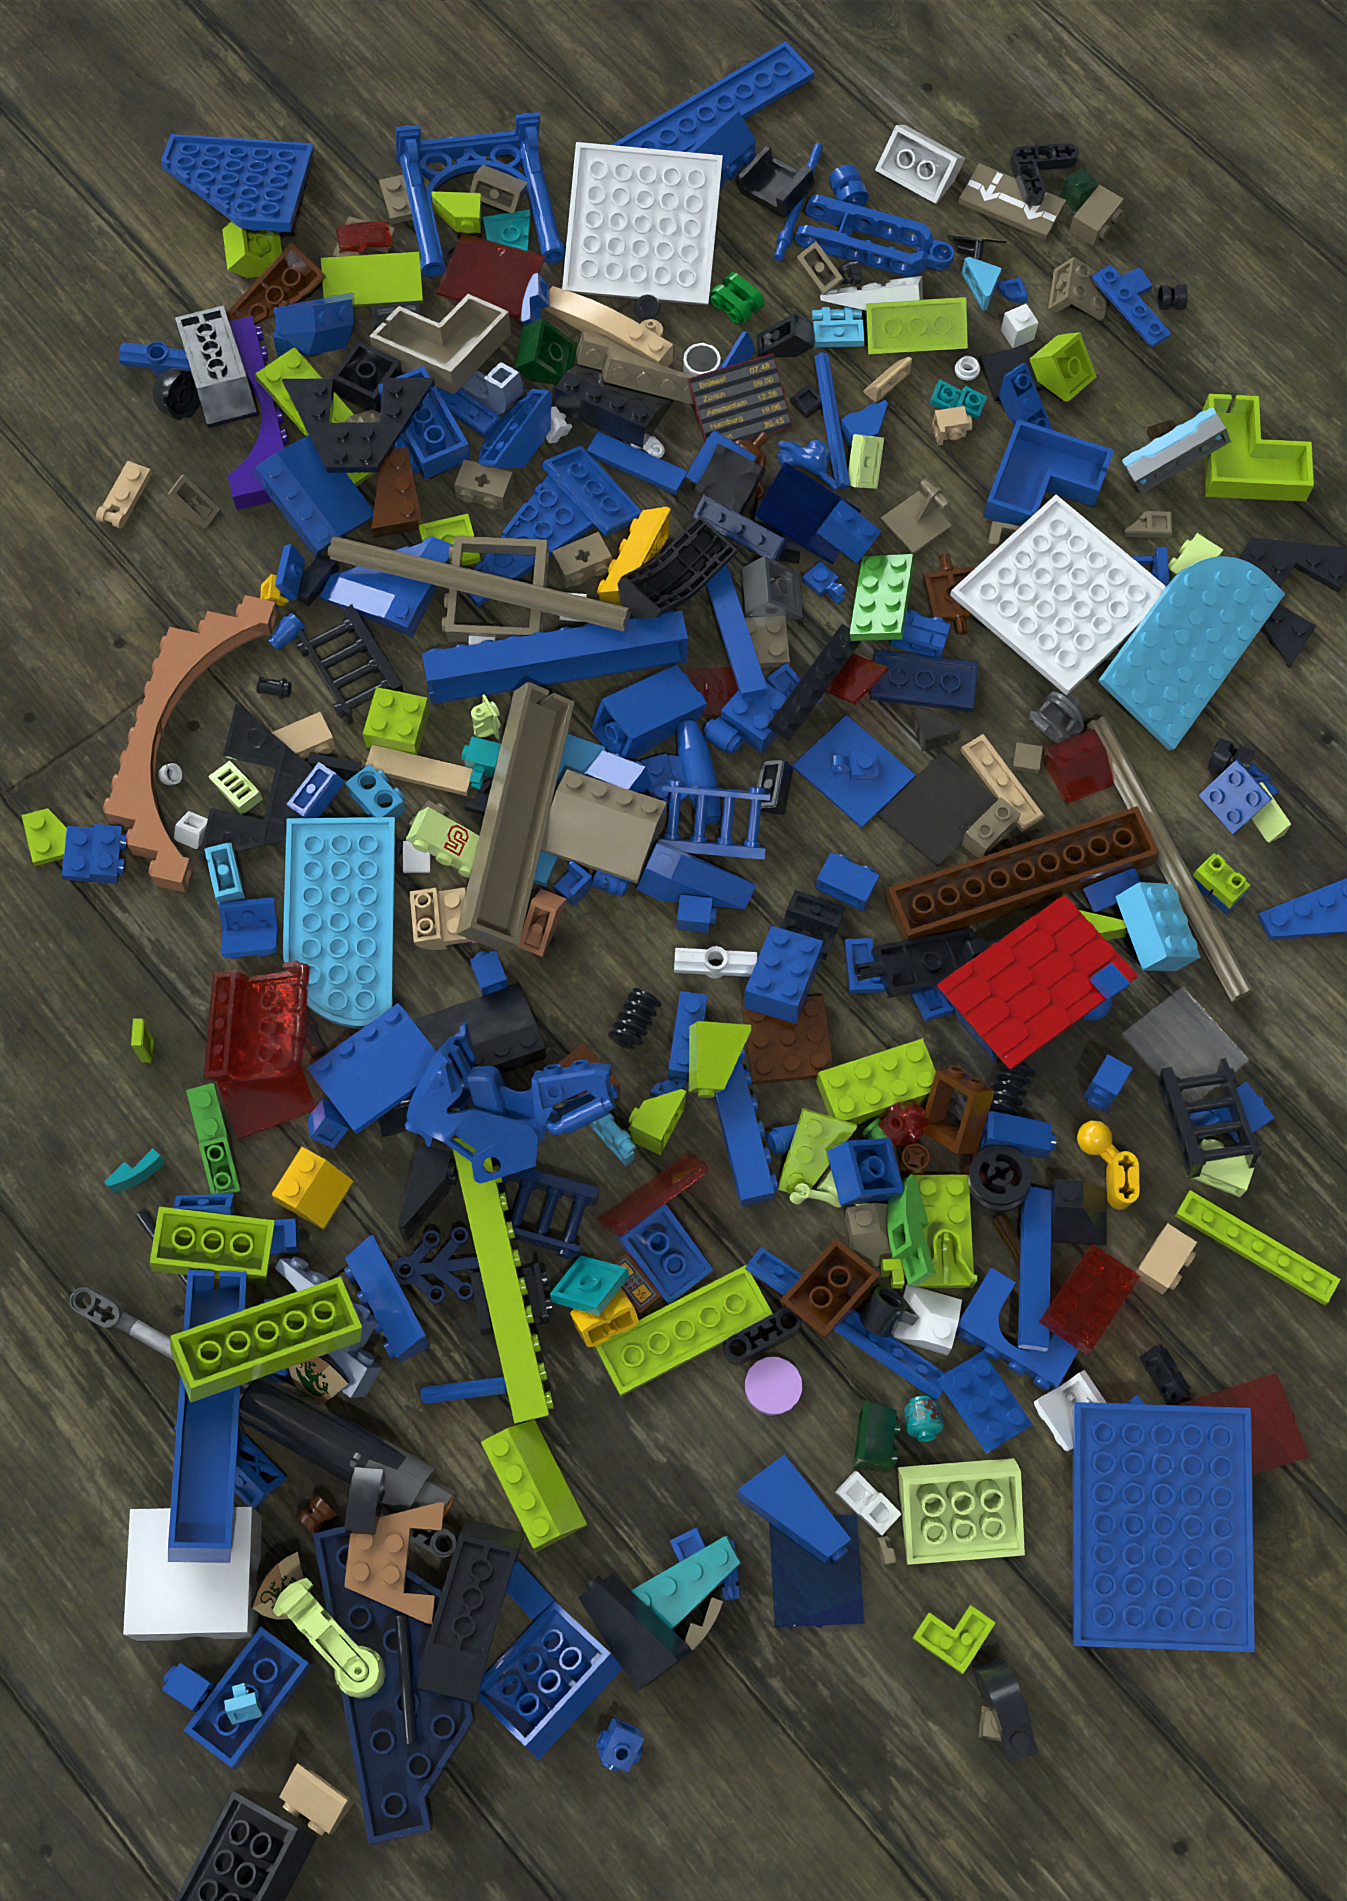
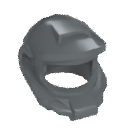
M1052 691L1045 697L1046 701L1040 709L1030 711L1029 719L1049 739L1058 745H1063L1069 741H1074L1084 729V714L1080 707V702L1073 696Z

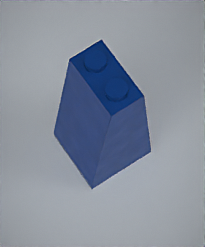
M675 665L603 698L591 730L609 753H617L624 759L634 761L677 733L676 726L680 722L686 720L697 721L700 719L707 702L703 695L692 685L688 676L681 671L678 665Z

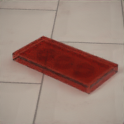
M686 1154L597 1221L603 1229L620 1237L709 1172V1168L704 1161Z

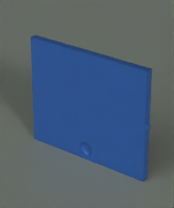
M847 715L822 738L818 739L817 743L792 766L861 829L887 804H890L891 800L916 776ZM850 751H877L878 777L877 779H851L850 772L832 773L831 762L833 761V756L844 755L849 758Z

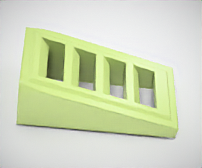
M230 761L208 776L241 815L263 800L260 791ZM229 770L232 772L222 781L219 780V778L223 776L225 773H227ZM235 777L238 779V780H236L234 783H232L230 786H228V787L225 786L228 782H230V781H231L232 779H234ZM240 784L243 785V787H241V788H240L239 790H237L235 793H232V792H231V791L234 790L236 787H238ZM248 790L249 793L242 797L240 800L237 798Z

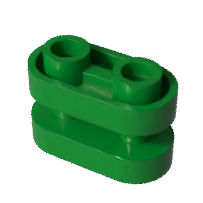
M731 272L723 279L724 285L717 284L710 291V302L716 309H721L725 312L730 320L736 324L744 325L751 319V311L757 313L765 306L763 295L735 272Z

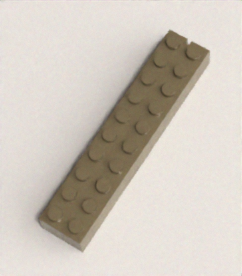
M527 682L513 693L456 932L457 935L502 952L519 946L574 706V701L556 693L548 696L549 690Z

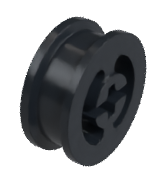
M992 1145L984 1148L973 1158L969 1169L968 1186L972 1197L980 1206L990 1211L1006 1212L1017 1208L1025 1201L1030 1191L1032 1180L1030 1163L1019 1150L1007 1145ZM1009 1166L1014 1168L1020 1177L1018 1186L1012 1185L1014 1173L1013 1170L1009 1172ZM984 1170L988 1171L986 1184L987 1186L991 1185L990 1191L983 1186L979 1177Z

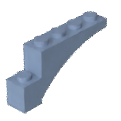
M299 1257L281 1258L275 1267L297 1291L329 1281L324 1275L310 1270L308 1263ZM352 1302L362 1325L361 1340L353 1345L330 1352L328 1356L330 1363L350 1382L341 1391L350 1398L367 1395L382 1366L374 1361L375 1357L371 1353L362 1350L378 1321L370 1316L371 1312L366 1307Z

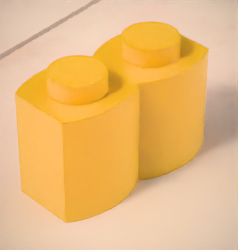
M622 1288L619 1289L600 1315L578 1309H573L570 1312L574 1325L587 1347L600 1345L610 1339L613 1334L627 1332L639 1323L635 1308Z

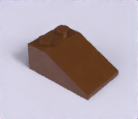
M835 1238L781 1298L780 1302L823 1338H826L871 1294L874 1286L879 1282L880 1273Z

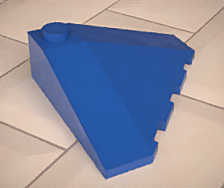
M432 536L424 539V542L412 547L406 546L395 551L449 564V547L454 545ZM356 566V568L342 573L339 571L331 574L320 595V599L341 608L352 604L360 616L413 638L438 586Z

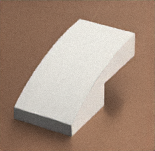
M854 1471L835 1492L842 1501L879 1535H883L901 1515L893 1504L882 1493H878L857 1471Z

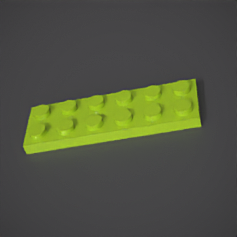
M294 347L257 372L255 379L302 433L308 436L309 434L283 385L282 379L322 377ZM334 392L331 423H345L349 416L354 414ZM375 473L346 474L354 485L358 486Z
M747 1265L642 1318L629 1331L613 1334L606 1342L594 1346L620 1397L725 1343L732 1335L773 1314L753 1276L745 1269Z

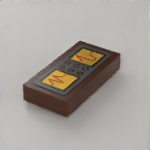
M627 1252L612 1263L628 1269L630 1276L621 1288L639 1315L662 1298L660 1292Z

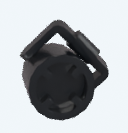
M883 1284L874 1286V1292L860 1315L862 1325L873 1334L881 1337H891L900 1322L913 1326L919 1319L913 1308L897 1290Z

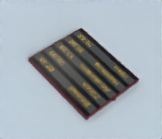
M774 353L687 378L704 442L707 441L713 430L718 431L735 442L740 439L745 441L755 439L761 432L769 435L793 427Z

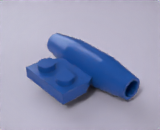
M686 720L676 726L678 756L663 754L641 760V763L647 768L651 784L648 787L650 797L667 802V808H669L670 792L662 791L663 783L669 784V779L683 780L685 785L719 788L708 745L695 720ZM681 793V802L689 796L696 811L697 794ZM708 795L706 824H712L721 819L720 796Z

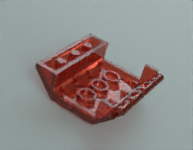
M299 961L284 962L283 968L287 970L286 972L247 977L237 970L213 973L204 1079L247 1085L294 1078L300 1070L303 1058L304 1043L302 1040L304 1038L306 1020L304 1013L306 1012L308 995L306 987L309 982L310 969L308 964Z

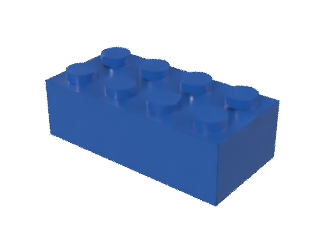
M422 366L396 378H430L425 367ZM383 383L378 385L380 403L382 402ZM436 386L434 388L431 387L422 401L420 410L414 413L412 422L405 433L400 435L424 480L462 464L464 459L470 460L469 443Z
M260 1627L183 1731L228 1766L238 1769L313 1665L267 1630ZM245 1683L249 1694L255 1692L261 1704L263 1716L232 1725L226 1714L224 1701L234 1698L232 1686Z

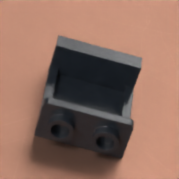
M768 146L758 153L754 160L738 176L740 193L784 217L815 186L813 168L804 165L800 170H797L775 159L772 156L771 148Z
M539 1262L533 1263L532 1267L517 1269L519 1278L524 1277L527 1285L528 1294L523 1295L525 1305H531L535 1322L530 1323V1327L548 1324V1315L553 1314L551 1297L545 1298L543 1287L548 1286L546 1269L540 1270ZM481 1272L471 1273L481 1335L492 1334L494 1330Z

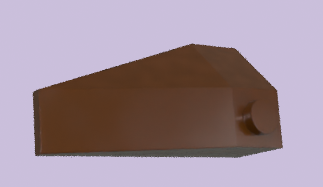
M291 243L227 311V317L231 321L253 316L254 324L256 325L274 315L275 307L291 305L309 295L326 275Z

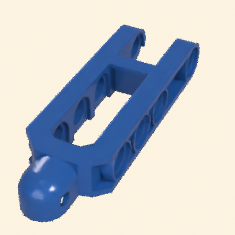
M812 195L808 200L805 211L814 220L839 226V232L823 227L816 228L804 225L799 226L795 236L796 243L805 249L817 241L827 255L848 261L855 259L859 264L906 277L920 274L926 268L944 271L951 266L954 257L953 247L945 242L934 240L926 224L822 195ZM854 230L915 247L918 252L909 254L895 250V247L892 246L888 248L873 244L870 240L862 241L852 238L851 234ZM907 231L913 232L916 235L909 234Z

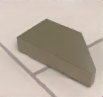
M1144 512L1135 523L1125 529L1124 537L1171 538V512Z

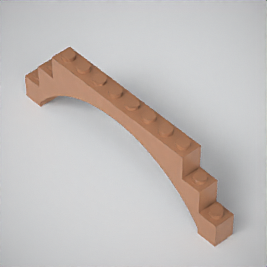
M245 595L242 604L237 606L236 617L207 611L205 619L199 623L198 633L169 627L167 635H164L161 639L159 658H155L153 662L151 681H147L145 685L143 704H139L137 708L135 727H131L129 731L127 750H124L121 754L119 773L113 777V790L110 798H106L103 811L110 824L130 828L127 832L126 844L132 855L154 859L149 866V875L155 886L186 893L194 870L190 858L182 857L171 842L159 814L156 799L155 771L157 754L165 727L182 696L193 682L212 664L227 653L263 635H272L278 617L274 601Z

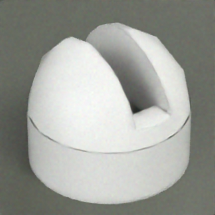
M175 763L166 764L160 768L158 777L164 784L174 785L181 781L182 770Z

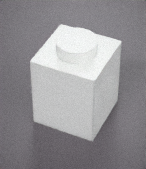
M1024 304L1004 314L1001 331L1011 347L1016 348L1034 340L1039 322L1028 305Z

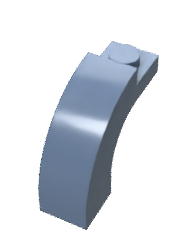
M500 362L487 376L476 371L460 389L497 415H500L522 395L523 384L518 371Z

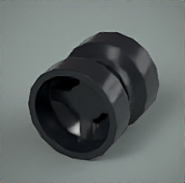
M1178 284L1176 287L1160 285L1158 290L1159 310H1168L1170 307H1175L1177 310L1186 309L1188 291L1185 284Z

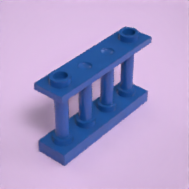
M669 779V784L663 783L662 791L670 792L667 833H664V837L659 836V841L685 853L764 860L765 846L760 845L758 833L761 801H770V793L765 792V788L749 787V791L688 786L685 785V781ZM681 793L697 794L694 835H691V839L680 838V834H678ZM708 795L724 797L721 837H718L717 841H707V836H704ZM735 798L751 799L747 840H744V844L733 843L734 839L731 838Z

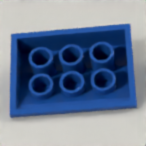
M309 435L276 452L255 467L254 477L315 558L328 549L333 536L345 538L373 518L374 510L346 473H327Z
M397 1003L318 1059L307 1069L355 1134H358L414 1093L436 1051L410 1016Z
M554 1601L485 1674L478 1700L540 1760L623 1668L605 1647Z

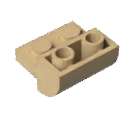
M465 887L438 891L437 888L410 891L413 937L416 946L429 950L447 949V945L472 942V940L456 934L466 895Z

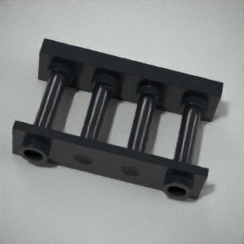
M352 604L343 608L345 619L342 620V624L310 640H307L302 630L297 632L299 642L296 643L302 657L307 656L334 699L335 704H333L337 715L340 719L345 717L349 725L354 723L351 710L372 700L376 687L403 692L401 682ZM347 632L355 635L357 639L354 640V644L321 661L314 649ZM359 652L361 654L366 653L369 658L367 664L332 681L326 669ZM370 673L379 674L381 680L378 685L347 701H344L338 691Z
M1220 1059L1217 1072L1214 1074L1183 1079L1175 1077L1172 1067L1161 1068L1157 1083L1188 1178L1200 1177L1203 1165H1206V1162L1245 1156L1248 1167L1254 1168L1258 1156L1261 1155V1147L1257 1139L1254 1140L1235 1085L1236 1075L1234 1069L1229 1068L1227 1059ZM1220 1084L1224 1097L1188 1103L1187 1100L1183 1101L1181 1092L1185 1089ZM1228 1108L1232 1121L1195 1126V1124H1191L1189 1116L1191 1113ZM1237 1132L1241 1144L1204 1151L1202 1148L1199 1149L1197 1140L1199 1137Z

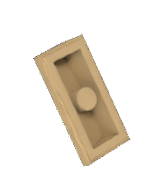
M907 357L895 362L864 390V393L875 403L878 402L910 374L912 358Z

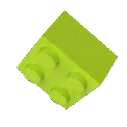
M376 687L363 731L366 747L371 748L372 745L418 755L430 713L428 698Z

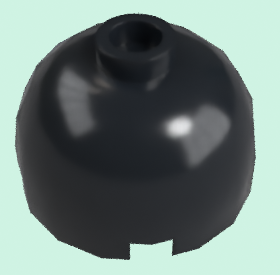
M170 368L163 371L157 377L152 395L154 403L160 412L176 420H182L183 417H191L200 404L191 371L184 368Z

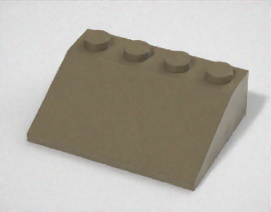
M566 770L556 790L549 811L540 851L568 861L573 860L577 864L638 883L667 820V802Z

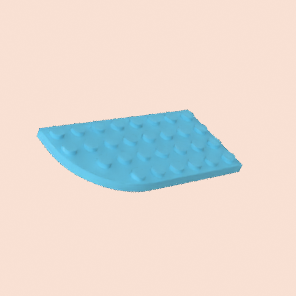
M1227 556L1211 557L1197 561L1181 570L1171 580L1098 682L1168 750H1174L1285 593L1262 570L1247 561Z
M395 817L287 818L283 959L288 978L299 998L314 1013L334 1024L362 1029L393 1007Z

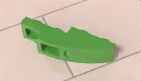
M215 1083L186 1090L211 1194H232L241 1191L228 1130Z
M910 1174L902 1180L904 1192L890 1198L888 1201L887 1229L893 1258L902 1261L908 1285L917 1287L936 1274L923 1231L929 1225L916 1177Z

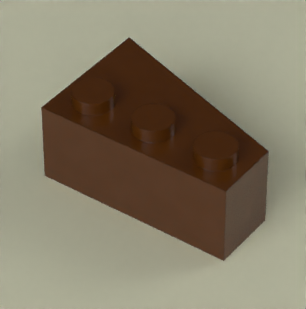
M408 447L393 449L392 453L385 458L384 465L379 471L371 528L373 538L419 530L418 525L423 524Z

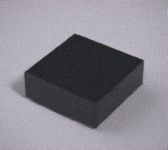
M810 384L792 396L790 403L806 419L822 408L820 394Z

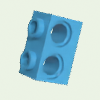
M370 764L345 782L348 795L368 817H395L397 819L406 812L404 805L406 799L402 792L396 787L392 789L388 784L389 780L380 769L376 771ZM367 784L375 785L372 789L363 788ZM384 802L392 803V805L387 808L380 807V805Z

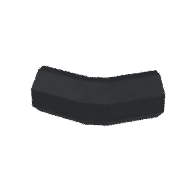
M699 516L658 557L621 577L617 583L621 605L629 608L630 614L636 619L657 618L684 604L698 593L737 554V549Z

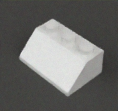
M896 125L875 170L937 204L955 181L965 157L906 125Z

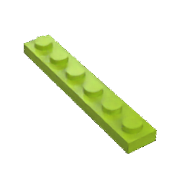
M1191 1190L1187 1193L1175 1214V1217L1323 1305L1329 1302L1341 1280Z

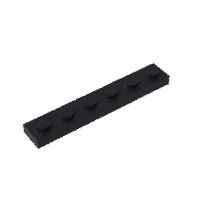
M843 623L772 718L767 728L790 742L862 642L851 641L849 627Z

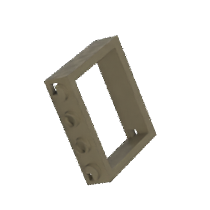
M455 536L454 546L450 545L449 561H452V565L462 567L463 552L536 555L533 585L547 587L550 552L547 540ZM449 589V593H445L444 607L447 609V617L442 618V632H446L449 642L469 643V636L495 637V640L498 641L507 639L510 636L523 637L543 631L544 612L531 609L529 628L456 625L459 591Z

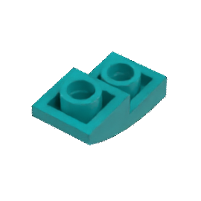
M939 380L928 404L941 410L964 406L967 416L970 415L971 418L978 419L987 396L967 386L960 390Z

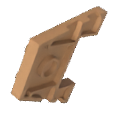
M439 1502L380 1517L375 1535L350 1533L344 1587L427 1624H433L436 1596L405 1593L411 1529L443 1531L445 1503Z

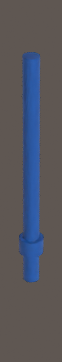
M819 143L814 144L807 166L813 168V175L823 150V146ZM805 197L789 213L784 229L779 233L776 241L778 245L773 256L775 261L781 262L786 249L791 245L793 240L792 233Z

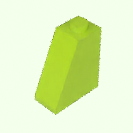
M697 1021L689 1026L690 1093H698V1097L713 1098L715 1094L725 1089L751 1032V1025Z

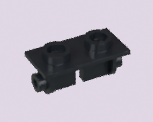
M1162 1344L1139 1357L1167 1405H1175L1192 1395L1189 1391L1191 1387L1186 1382L1180 1371L1175 1374L1171 1372V1369L1177 1365L1171 1357L1168 1348L1164 1349Z

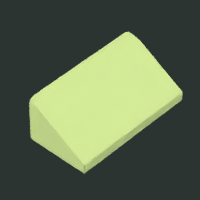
M853 435L848 469L850 486L877 489L884 444L883 437Z
M1260 782L1259 784L1272 797L1266 786ZM1273 797L1252 818V821L1268 843L1284 836L1291 825Z

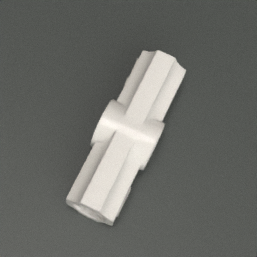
M717 946L707 950L675 948L674 973L706 974L714 979L720 978L723 975L751 977L757 962V952L725 951ZM719 959L722 964L720 966H712L709 961Z

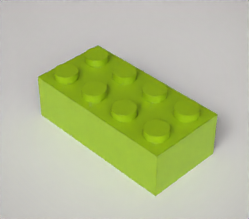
M919 1039L818 1072L816 1083L829 1116L860 1125L927 1103L936 1071L924 1040Z

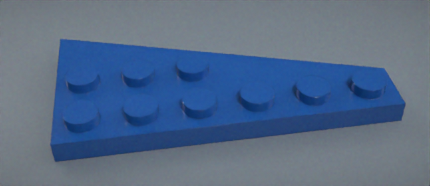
M547 474L544 481L535 488L534 494L528 502L522 505L503 530L500 538L547 540L550 551L549 558H551L552 551L574 542L593 529L595 525ZM488 553L483 561L479 562L473 570L517 581L534 569L536 555ZM464 592L477 608L490 600V598Z
M1347 878L1259 913L1257 918L1269 940L1295 939L1319 935V937L1330 936L1331 934L1347 935Z

